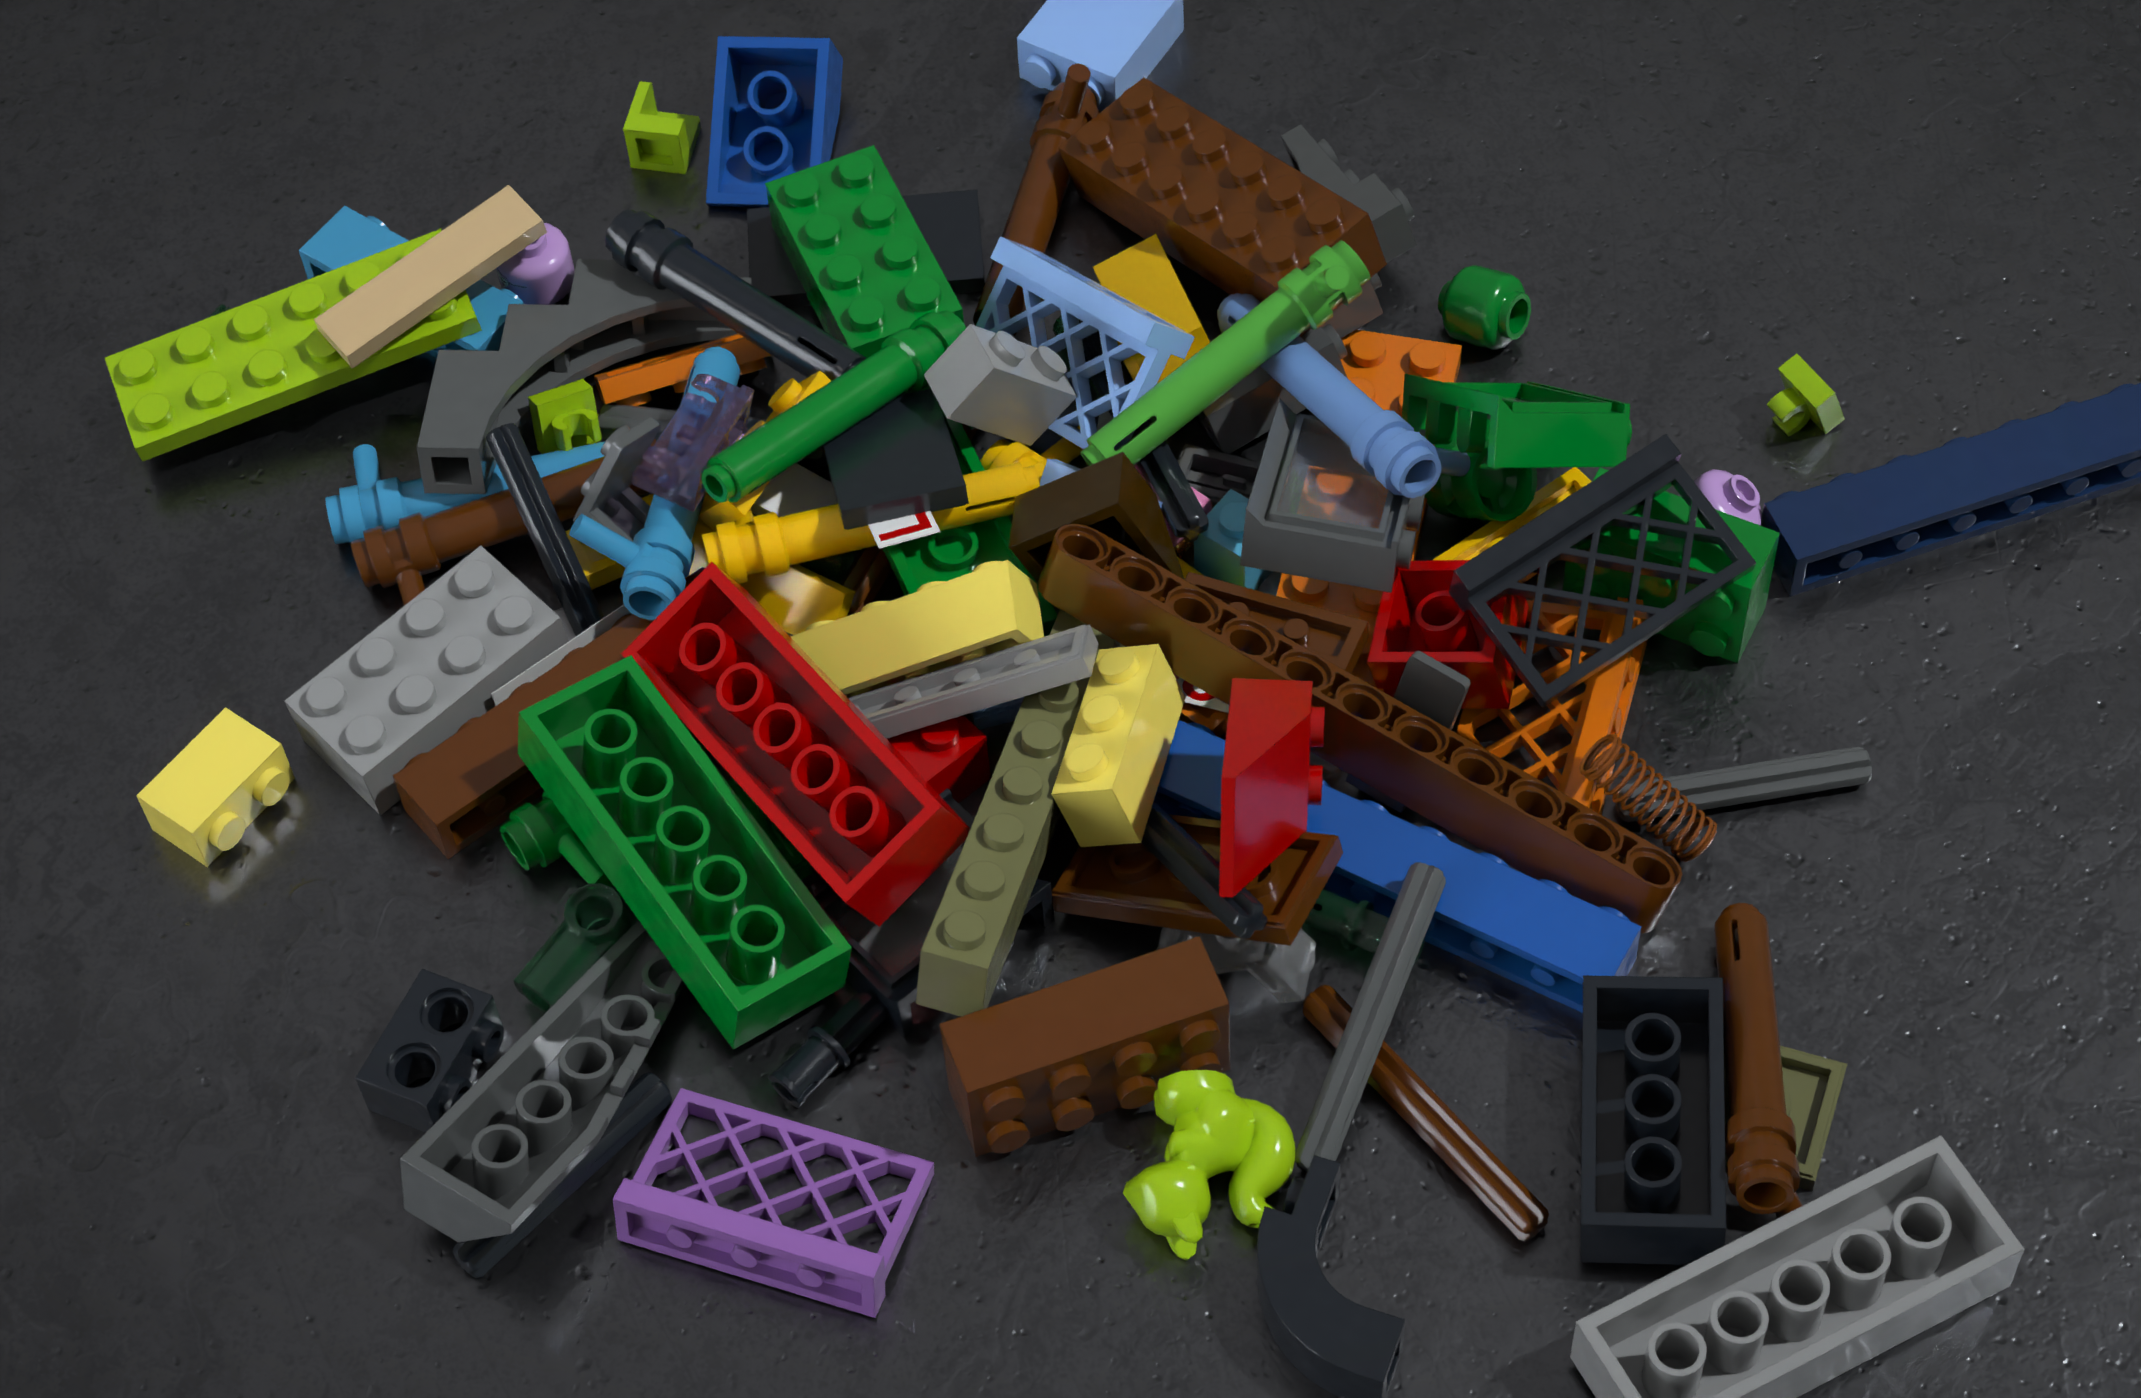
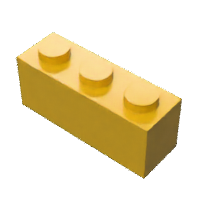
M1156 234L1093 266L1102 286L1195 337L1185 359L1170 355L1158 383L1210 343L1198 315ZM1140 353L1123 360L1133 381L1145 359V356Z

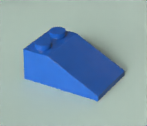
M718 36L706 204L708 206L769 207L765 183L830 161L840 113L843 57L830 38Z

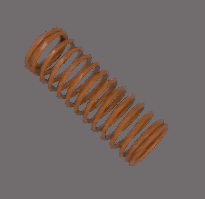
M1608 734L1599 739L1587 751L1580 764V773L1589 781L1596 780V787L1604 788L1606 796L1613 795L1612 800L1614 803L1621 802V809L1629 810L1630 817H1638L1637 822L1639 825L1646 824L1647 832L1655 831V839H1663L1662 844L1664 847L1671 846L1672 854H1675L1681 862L1696 859L1709 847L1717 833V823L1710 817H1705V813L1702 810L1696 809V805L1693 802H1688V798L1685 795H1680V791L1677 788L1671 787V783L1668 780H1663V776L1660 773H1655V769L1652 766H1647L1646 761L1643 758H1638V754L1635 751H1629V746L1622 744L1620 737H1617L1616 734ZM1613 743L1612 746H1611L1609 749H1607L1606 751H1604V752L1594 761V763L1591 765V763L1593 762V760L1595 759V757H1596L1606 746H1608L1609 744ZM1621 748H1624L1626 752L1619 754ZM1629 755H1632L1634 759L1628 761ZM1623 758L1620 766L1612 776L1600 784L1605 773L1617 761ZM1638 762L1641 763L1642 767L1636 769ZM1632 765L1626 777L1614 789L1608 791L1618 775ZM1646 770H1649L1651 772V774L1644 776ZM1641 772L1630 789L1617 799V795L1633 776ZM1654 777H1657L1659 781L1653 783ZM1649 779L1644 790L1632 803L1625 806L1629 796L1643 782ZM1663 784H1665V785L1667 786V788L1664 789V790H1661L1662 787H1663ZM1657 787L1652 798L1647 801L1641 810L1634 813L1637 804L1649 791ZM1671 792H1674L1676 794L1675 796L1670 797ZM1666 793L1662 803L1648 818L1642 821L1645 812L1659 797ZM1680 799H1682L1684 803L1678 805ZM1674 801L1670 811L1664 815L1657 825L1650 828L1654 818L1659 815L1665 806ZM1688 806H1690L1692 810L1687 812ZM1683 808L1679 817L1670 825L1667 831L1659 835L1661 827L1675 812ZM1696 814H1699L1701 816L1700 818L1695 819ZM1691 815L1687 825L1680 830L1673 840L1667 843L1669 835L1678 827L1682 820ZM1709 826L1702 840L1689 852L1683 854L1684 850L1696 840L1701 830Z

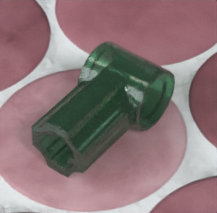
M602 883L588 884L573 892L565 903L564 921L513 981L517 990L540 1011L546 1013L632 927L622 900L612 887ZM611 920L601 929L588 930L597 921Z

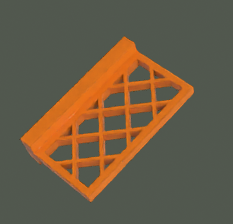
M1618 597L1617 600L1627 602L1628 598ZM1636 599V604L1644 605L1643 600ZM1527 600L1529 609L1526 621L1530 622L1533 601ZM1541 602L1537 627L1544 632L1568 635L1576 630L1579 607ZM1587 609L1584 628L1602 630L1599 642L1612 643L1622 636L1625 615ZM1633 617L1632 629L1646 619ZM1648 639L1583 681L1586 684L1585 692L1562 705L1557 699L1547 705L1551 710L1550 712L1525 726H1522L1510 711V709L1533 697L1532 693L1523 683L1513 689L1509 709H1463L1456 733L1482 747L1474 737L1475 730L1499 716L1512 733L1484 748L1485 750L1502 758L1523 746L1536 762V764L1523 770L1524 772L1539 780L1548 776L1558 791L1602 815L1606 800L1604 788H1597L1596 780L1589 781L1580 773V764L1587 751L1602 737L1608 734H1616L1622 740ZM1522 641L1521 650L1525 654L1526 642ZM1534 643L1533 654L1547 647V645ZM1555 647L1565 660L1540 674L1547 685L1569 671L1572 650ZM1580 652L1579 664L1594 654ZM1576 715H1578L1577 722L1573 719ZM1562 724L1572 736L1571 744L1547 757L1534 739ZM1611 743V744H1609L1608 746H1606V747L1595 757V759L1593 760V762L1591 763V765L1594 763V761H1595L1604 751H1606L1607 749H1609V748L1612 746L1613 743ZM1615 764L1605 773L1600 784L1612 776ZM1564 767L1563 773L1561 775L1558 769Z

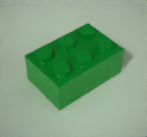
M1600 467L1593 480L1609 470ZM1664 491L1653 498L1650 519L1687 525L1689 506L1682 497ZM1643 506L1629 515L1641 517ZM1716 510L1756 561V565L1752 571L1656 634H1661L1690 645L1704 655L1719 656L1738 663L1766 607L1780 533ZM1697 517L1695 527L1705 528ZM1610 526L1600 533L1597 553L1634 559L1639 530ZM1647 532L1643 561L1680 568L1684 538ZM1591 539L1576 549L1589 551ZM1693 540L1689 563L1690 570L1717 574L1732 564V561L1719 545ZM1565 562L1562 591L1582 594L1586 564ZM1595 566L1590 596L1617 600L1618 597L1628 598L1632 573ZM1640 574L1637 599L1643 600L1645 606L1664 609L1675 601L1678 581ZM1686 583L1685 594L1699 585Z

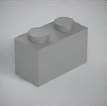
M969 324L924 374L947 419L1029 446L1078 397L1065 375L1067 367L1064 361L1053 350L1046 346H1039L1037 348L1017 341L1013 336L1004 331L995 333Z

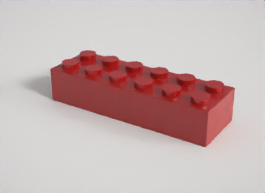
M711 562L621 653L624 658L632 655L678 718L841 899L878 927L967 839L971 828L750 593L715 563Z

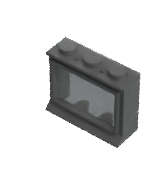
M1279 398L1246 508L1240 566L1391 593L1397 568H1410L1416 537L1415 531H1419L1425 494L1416 498L1392 494L1376 479L1375 475H1371L1353 459L1350 447L1316 416L1296 415ZM1420 429L1419 433L1425 437L1426 430Z

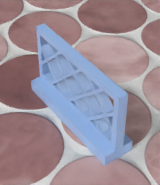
M999 237L990 258L1002 264L1003 267L976 326L995 333L1004 331L1011 336L1029 326L1032 346L1037 348L1039 346H1046L1055 353L1067 348L1070 371L1065 373L1078 396L1075 399L1077 410L1062 418L1059 416L1048 428L1080 448L1085 449L1089 446L1086 439L1097 432L1095 417L1111 409L1113 417H1116L1157 385L1170 355L1185 359L1195 337L1046 254L1007 238ZM1017 285L1023 288L1026 311L1010 319L1008 305ZM1061 310L1064 332L1047 341L1044 317ZM1099 331L1103 354L1086 362L1082 339ZM1140 353L1145 356L1139 372L1133 382L1125 385L1121 361ZM1106 370L1109 394L1092 402L1088 378ZM1135 430L1114 446V450H1118L1132 438Z

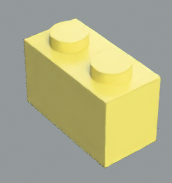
M225 707L136 796L153 831L208 867L223 851L233 848L239 842L245 829L268 806L276 804L284 796L289 784L295 777L282 744Z

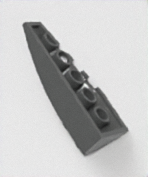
M639 920L400 1158L404 1210L457 1242L512 1234L599 1143L685 985Z

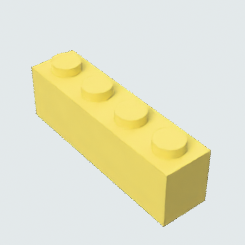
M1005 560L982 563L975 567L973 572L948 581H933L923 584L916 592L892 601L869 603L861 609V612L835 621L824 620L809 625L806 631L790 637L849 698L1044 637L1037 583L1010 561Z

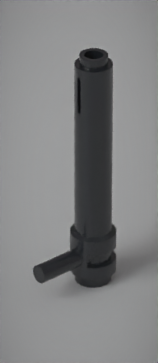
M628 209L622 211L611 222L606 232L605 246L612 252V258L616 263L629 271H638L639 276L644 281L657 289L665 290L668 288L803 376L808 378L821 370L832 381L867 359L694 249L693 243L688 237L674 228H665L662 221L645 211L636 212Z

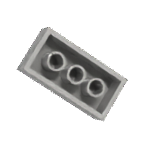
M479 546L284 700L303 740L378 814L382 815L401 800L393 775L402 770L416 755L429 752L457 733L458 729L468 720L480 717L494 708L495 704L491 693L569 642L561 618L486 549Z

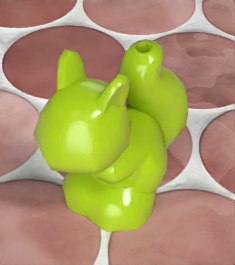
M1211 1070L1179 1071L1159 1079L1157 1083L1158 1089L1153 1095L1155 1112L1165 1123L1174 1126V1130L1166 1144L1165 1162L1145 1168L1127 1181L1123 1190L1124 1196L1134 1208L1144 1226L1157 1235L1166 1236L1173 1252L1177 1257L1186 1261L1196 1254L1197 1242L1203 1238L1202 1224L1208 1217L1211 1206L1207 1182L1210 1177L1233 1171L1229 1184V1201L1232 1211L1242 1224L1251 1228H1259L1264 1207L1272 1208L1265 1202V1199L1276 1193L1289 1180L1295 1164V1142L1292 1130L1286 1119L1267 1104L1239 1097L1235 1094L1230 1077L1224 1073Z

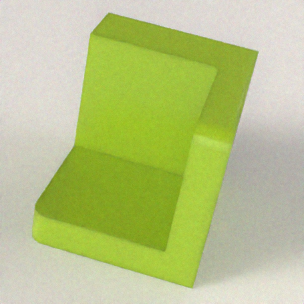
M639 81L623 127L630 166L637 169L686 174L701 130L700 118L694 115L657 111L651 82Z

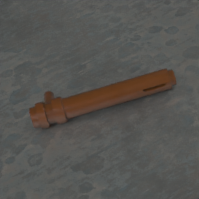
M1083 64L1071 65L1068 68L1065 82L1059 83L1054 90L1045 96L1039 114L1040 118L1036 121L1030 139L1032 152L1001 236L1044 254L1071 179L1058 147L1074 135L1084 124L1099 114L1096 97L1087 88L1091 73ZM995 260L992 262L974 312L973 322L975 326L1003 267L1002 264ZM1017 285L1008 305L1010 319L1026 309L1023 288Z
M656 439L653 440L629 487L638 496L655 491L670 441L658 444ZM605 456L541 477L561 522L575 517L585 497L580 492L581 488L590 475L600 467ZM509 489L426 517L418 512L400 518L399 526L384 530L382 525L363 531V538L351 542V548L365 586L368 588L381 584L385 589L398 584L405 606L425 590L421 576L440 570L442 562L472 553L479 546L487 548L528 534V530Z
M1735 903L1722 911L1715 922L1714 928L1718 978H1723V1039L1730 1119L1725 1124V1153L1728 1157L1727 1180L1730 1191L1736 1196L1742 1208L1756 1214L1775 1213L1777 1218H1780L1803 1205L1796 1193V1190L1799 1188L1800 1173L1799 1163L1795 1156L1797 1148L1795 1126L1791 1118L1786 1114L1769 926L1765 916L1755 906L1747 903Z

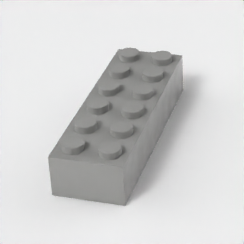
M1941 1135L1576 1321L1570 1358L1596 1398H1797L2006 1289L2012 1283L2024 1248Z

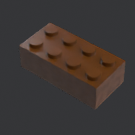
M1200 936L940 1024L949 1090L976 1157L992 1151L995 1153L1014 1151L1022 1147L1030 1138L1056 1129L1060 1131L1078 1129L1090 1122L1094 1116L1120 1107L1124 1109L1142 1107L1154 1100L1153 1095L1158 1089L1157 1083L1159 1079L1176 1072L1211 1070L1222 1073L1231 1069L1230 1003Z

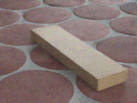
M507 185L314 319V322L325 339L349 366L354 368L546 234L547 230L544 222L510 185Z

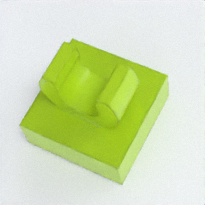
M1797 353L1778 368L1785 389L1776 394L1767 403V406L1775 414L1772 418L1773 421L1788 437L1801 430L1809 419L1825 434L1845 420L1836 393Z
M584 379L528 397L537 449L541 454L559 450L568 451L574 447L602 441L593 387Z

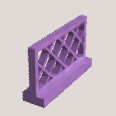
M680 1088L633 1179L624 1178L613 1197L617 1238L626 1243L876 1318L885 1298V1281L934 1176V1162ZM690 1114L716 1122L720 1133L687 1145L680 1130ZM761 1136L779 1141L784 1150L783 1152L751 1164L741 1146L742 1143ZM674 1144L676 1149L670 1151L671 1147ZM729 1148L739 1168L705 1181L696 1160ZM825 1154L842 1159L847 1168L846 1171L815 1183L804 1162ZM683 1165L694 1185L674 1193L652 1186L657 1175ZM793 1167L803 1187L769 1200L759 1179ZM888 1173L911 1179L906 1192L882 1201H878L868 1182ZM748 1184L758 1203L736 1212L718 1206L714 1196ZM856 1186L867 1206L834 1219L823 1198ZM812 1203L822 1224L800 1231L783 1226L778 1215ZM895 1215L890 1223L888 1217ZM876 1222L884 1236L878 1253H873L848 1245L843 1234Z

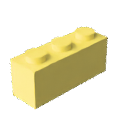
M1159 644L1099 649L1092 676H1090L1051 793L1080 847L1141 843L1186 698Z

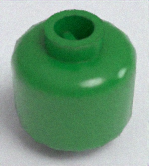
M1473 265L1461 269L1451 281H1448L1443 286L1438 298V310L1442 315L1443 325L1450 337L1463 343L1497 350L1506 347L1512 340L1518 339L1524 333L1530 320L1531 300L1525 293L1520 279L1509 273Z

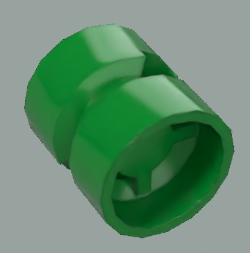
M1456 437L1453 438L1450 444L1434 445L1438 448L1459 451ZM1486 439L1485 448L1481 453H1467L1470 457V468L1466 475L1458 477L1440 474L1436 484L1425 494L1427 503L1437 513L1447 517L1477 518L1490 521L1514 520L1527 510L1534 499L1537 488V469L1492 468L1487 466L1489 439Z

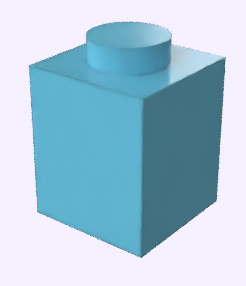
M1230 489L1206 515L1209 520L1208 530L1199 534L1198 539L1194 541V568L1207 577L1257 590L1273 571L1240 566L1245 515L1249 499Z

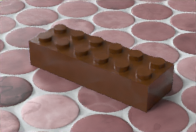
M1144 77L1058 147L1081 198L1144 239L1156 234L1167 254L1230 295L1236 293L1250 294L1262 302L1279 289L1277 282L1294 268L1303 270L1310 264L1309 257L1322 246L1332 247L1340 240L1346 242L1357 253L1371 277L1387 265L1369 213ZM1308 328V329L1305 330L1303 333H1301L1299 336L1302 337V336H1303L1304 334H1306L1311 328Z

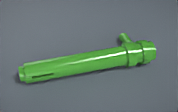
M1342 240L1332 247L1324 245L1309 257L1310 264L1303 270L1294 268L1277 282L1278 290L1086 439L1089 446L1080 453L1088 466L1121 452H1124L1131 463L1135 465L1308 328L1316 330L1334 316L1332 309L1338 304H1350L1363 293L1361 286L1371 279L1368 269L1357 253ZM1148 419L1151 421L1150 425L1116 451L1114 450V446L1145 421Z

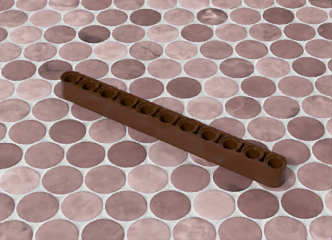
M1067 524L1057 530L1038 581L1039 592L1052 605L1087 625L1090 624L1094 629L1126 647L1159 644L1173 674L1228 705L1230 704L1232 678L1313 681L1312 707H1325L1324 745L1323 747H1311L1310 752L1483 851L1499 857L1506 864L1537 880L1546 879L1553 881L1565 888L1570 895L1597 907L1606 906L1620 911L1631 922L1642 926L1640 934L1651 932L1657 926L1682 878L1680 865L1674 857L1663 849L1098 530L1081 524Z

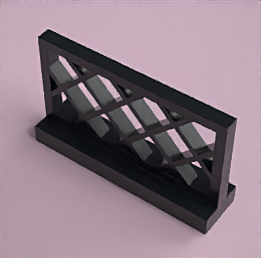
M1664 434L1454 570L1449 594L1463 612L1470 610L1542 708L1752 571L1756 565L1753 557L1680 465L1679 459L1682 453L1667 434ZM1674 486L1689 506L1687 525L1650 519L1653 498ZM1643 506L1641 517L1629 515ZM1697 517L1705 528L1695 527ZM1610 526L1639 530L1635 558L1629 559L1597 553L1600 533ZM1647 532L1684 538L1680 568L1643 561ZM1591 539L1589 551L1576 549ZM1693 540L1719 545L1732 561V564L1717 574L1690 570L1689 563ZM1558 560L1586 564L1582 594L1544 587L1547 567ZM1595 566L1632 573L1627 602L1590 596ZM1538 574L1536 586L1524 584V582ZM1640 574L1678 581L1675 601L1664 609L1636 604ZM1686 583L1699 585L1685 594ZM1506 594L1534 599L1529 629L1502 624L1489 605ZM1541 601L1579 607L1575 637L1537 630ZM1587 609L1625 615L1622 636L1612 643L1583 639ZM1633 617L1647 619L1632 629ZM1515 640L1526 642L1525 654ZM1534 643L1572 650L1569 671L1547 685L1531 663ZM1580 652L1594 654L1579 664Z

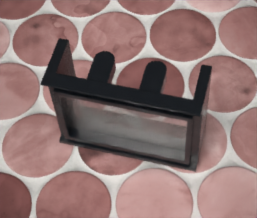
M947 788L939 795L971 828L975 818L952 797V792ZM965 841L880 927L846 904L823 878L808 888L852 947L846 981L858 993L869 991L877 997L887 1010L885 1020L904 1039L914 1032L910 1005L916 1001L921 949ZM1037 878L1023 914L1024 916L1026 913H1029L1044 928L1054 921L1051 882Z

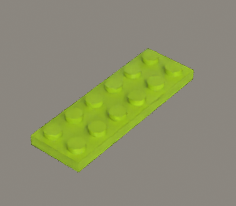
M442 229L105 357L134 448L142 462L482 331L467 291L464 290L357 366L351 368L319 332L314 322L315 318L437 235Z

